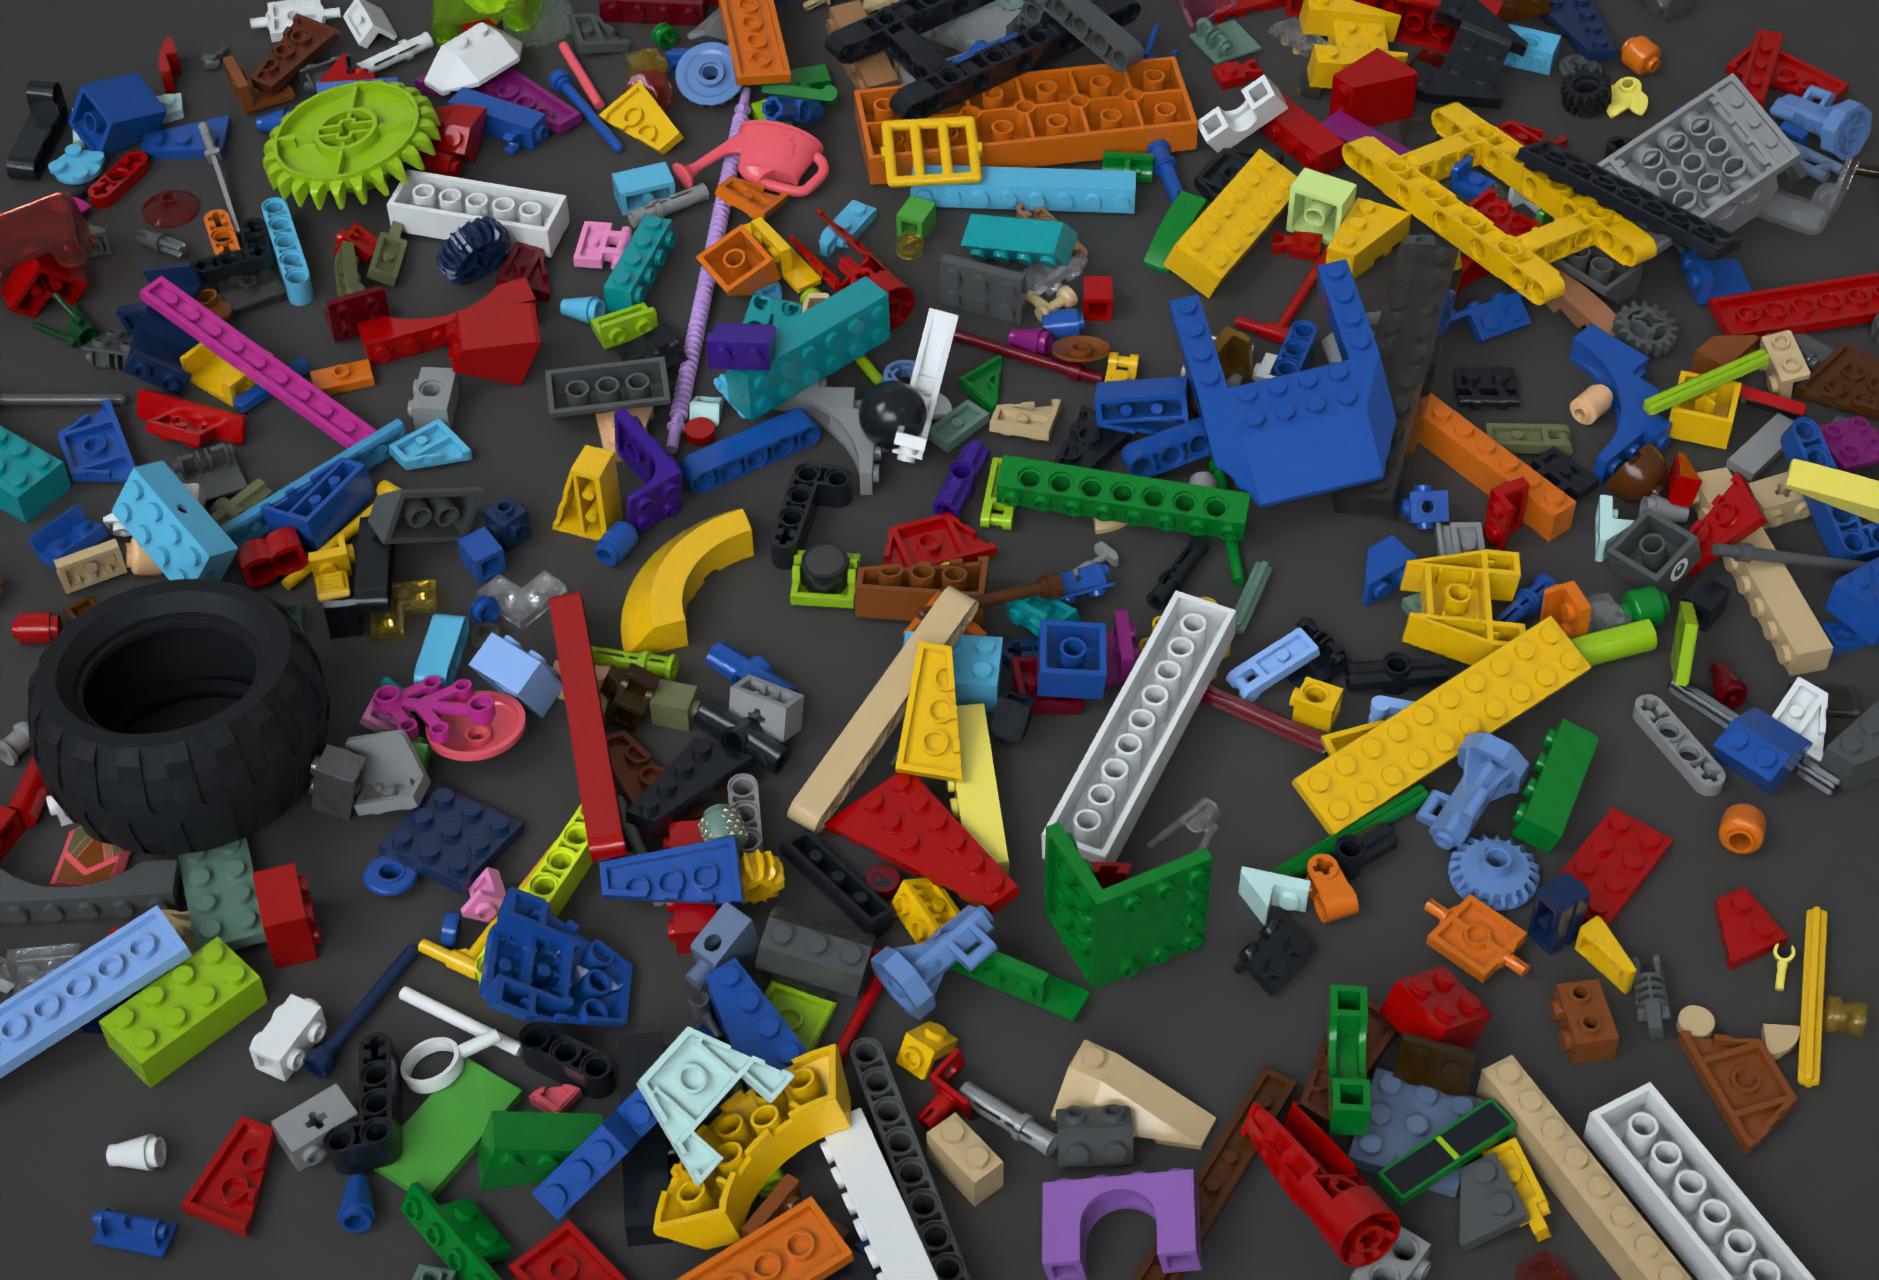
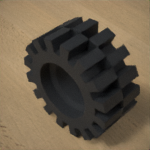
M1585 68V72H1581L1579 69L1575 70V75L1570 73L1567 75L1568 79H1563L1561 94L1562 105L1566 112L1570 111V114L1574 116L1576 113H1579V117H1584V114L1588 113V117H1591L1593 112L1600 114L1602 109L1606 110L1609 108L1608 104L1612 102L1611 81L1609 75L1606 76L1604 71L1599 73V69L1594 68L1593 72H1590L1589 68Z

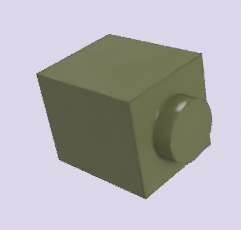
M660 679L649 703L652 724L690 732L695 713L703 703V701L699 700L698 686Z

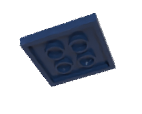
M440 784L378 843V853L463 894L487 867H490L524 833V823Z

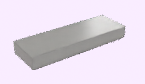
M1777 413L1727 459L1726 467L1735 473L1738 471L1747 480L1752 482L1784 452L1780 439L1794 421Z

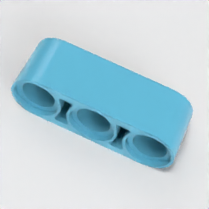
M439 613L433 615L415 667L414 684L422 682L428 676H438L441 679L443 689L453 685L469 636V618L467 616Z

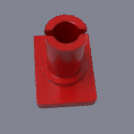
M955 1048L929 1076L933 1092L937 1095L915 1116L923 1128L928 1126L926 1128L927 1131L941 1123L952 1110L958 1111L968 1120L973 1116L969 1101L948 1085L965 1066L963 1053L959 1048ZM952 1063H954L951 1070L946 1075H944L948 1067Z

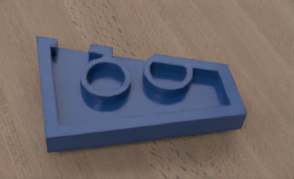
M230 115L144 134L140 151L145 152L149 160L206 158L204 154L206 148L204 147L198 125L201 122H207L210 126L215 146L219 147L222 158H225L232 124Z

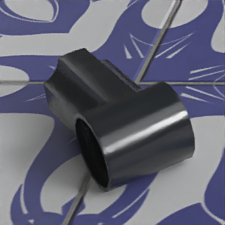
M1378 822L1357 835L1340 836L1336 840L1332 857L1338 862L1346 880H1353L1360 875L1363 867L1396 849L1398 840L1394 835V830L1386 822L1383 824Z

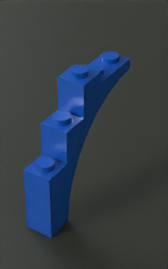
M1590 324L1573 338L1569 360L1587 372L1597 384L1607 386L1613 394L1611 406L1616 419V432L1610 443L1596 456L1593 475L1600 479V484H1603L1627 461L1629 462L1635 455L1638 456L1640 454L1638 451L1647 443L1651 442L1659 452L1665 451L1671 442L1669 435L1672 422L1658 414L1648 415L1643 410L1644 399L1661 392L1660 389L1646 382L1649 357L1597 326Z
M703 1023L696 1029L717 1039ZM639 1088L531 1193L557 1221L658 1122Z

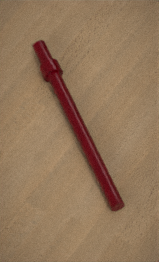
M955 329L953 341L1067 375L1068 379L1080 382L1085 380L1095 384L1105 381V374L1086 369L1083 364L1071 362V364Z

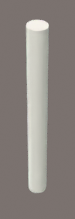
M404 986L399 993V999L476 1037L493 1029L408 986ZM498 1031L502 1041L494 1044V1046L517 1057L521 1056L519 1041Z

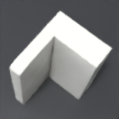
M354 0L342 16L358 45L366 49L378 33L392 40L397 38V34L383 10L366 0Z

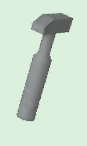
M1100 541L1094 545V553L1098 556L1091 561H1085L1073 569L1075 580H1080L1077 568L1097 562L1103 563L1104 561H1107L1114 567L1119 566L1117 552Z

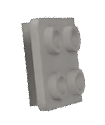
M393 730L354 736L347 739L345 743L346 749L366 757L364 786L353 805L358 816L368 814L379 815L402 809L411 810L420 805L431 780L405 731Z

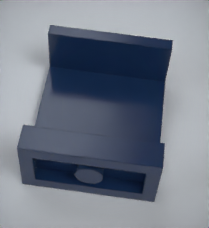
M192 262L146 267L142 270L149 284L158 277L163 276L195 300L205 286ZM145 302L120 305L116 311V315L129 334L134 333L136 323L148 305Z
M147 305L136 323L123 372L179 396L192 375L183 370L180 357L196 346L199 341Z

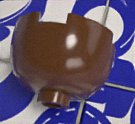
M1651 442L1644 445L1638 451L1640 453L1638 456L1635 455L1629 462L1627 461L1607 481L1608 483L1605 487L1620 500L1628 503H1639L1644 496L1659 495L1665 489L1661 483L1667 476V464L1665 458Z

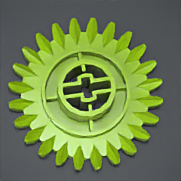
M381 79L373 81L361 80L342 84L319 92L306 101L299 103L295 106L294 110L280 119L281 124L271 130L269 133L270 139L264 145L265 157L263 158V167L272 189L275 190L278 187L284 200L292 192L298 207H302L309 191L317 210H322L328 191L332 192L339 209H344L346 193H355L361 204L364 205L367 204V191L375 187L384 196L389 195L386 180L391 175L405 185L409 183L402 165L403 162L421 171L425 169L417 150L435 156L436 152L430 139L441 141L437 128L441 124L431 101L426 96H422L421 92L415 87H405L402 82L386 83L385 80Z

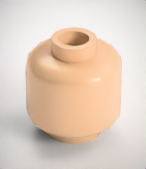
M133 537L130 543H125L126 568H131L134 575L159 576L163 574Z

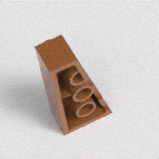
M989 556L978 557V562L963 563L962 558L949 559V564L931 566L930 561H922L910 568H903L901 564L859 567L855 584V617L913 621L917 616L918 609L925 607L938 591L942 593L948 586H952L970 597L987 594ZM985 607L979 608L972 619L979 626H983Z

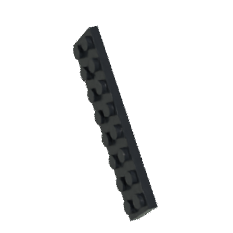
M1547 139L1519 148L1516 159L1524 162L1526 168L1549 175L1548 178L1553 182L1569 185L1576 194L1596 199L1598 205L1621 212L1622 217L1629 221H1639L1646 225L1647 230L1650 232L1664 234L1672 238L1671 241L1675 245L1689 247L1697 251V255L1705 260H1716L1739 250L1743 241L1742 238Z

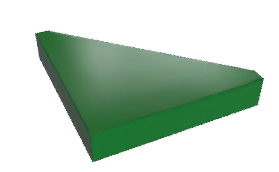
M997 355L957 379V386L992 415L996 405H998L1002 356Z

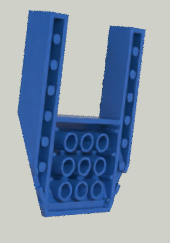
M1347 259L1317 266V289L1342 361L1228 388L1199 295L1196 294L1169 301L1172 329L1214 465L1222 473L1226 472L1241 491L1251 493V500L1260 508L1384 479L1386 462L1389 457L1397 418L1380 352Z

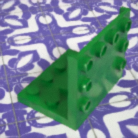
M1059 822L1046 826L1044 914L1092 990L1121 978L1132 977L1142 969L1154 964L1161 965L1171 957L1183 952H1192L1202 944H1205L1213 857L1204 848L1102 889L1095 878L1092 864L1088 859L1083 860L1079 854L1073 835L1071 833L1066 834Z

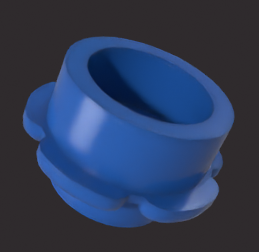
M482 595L472 603L469 615L476 624L491 625L499 618L500 607L493 596L487 597Z

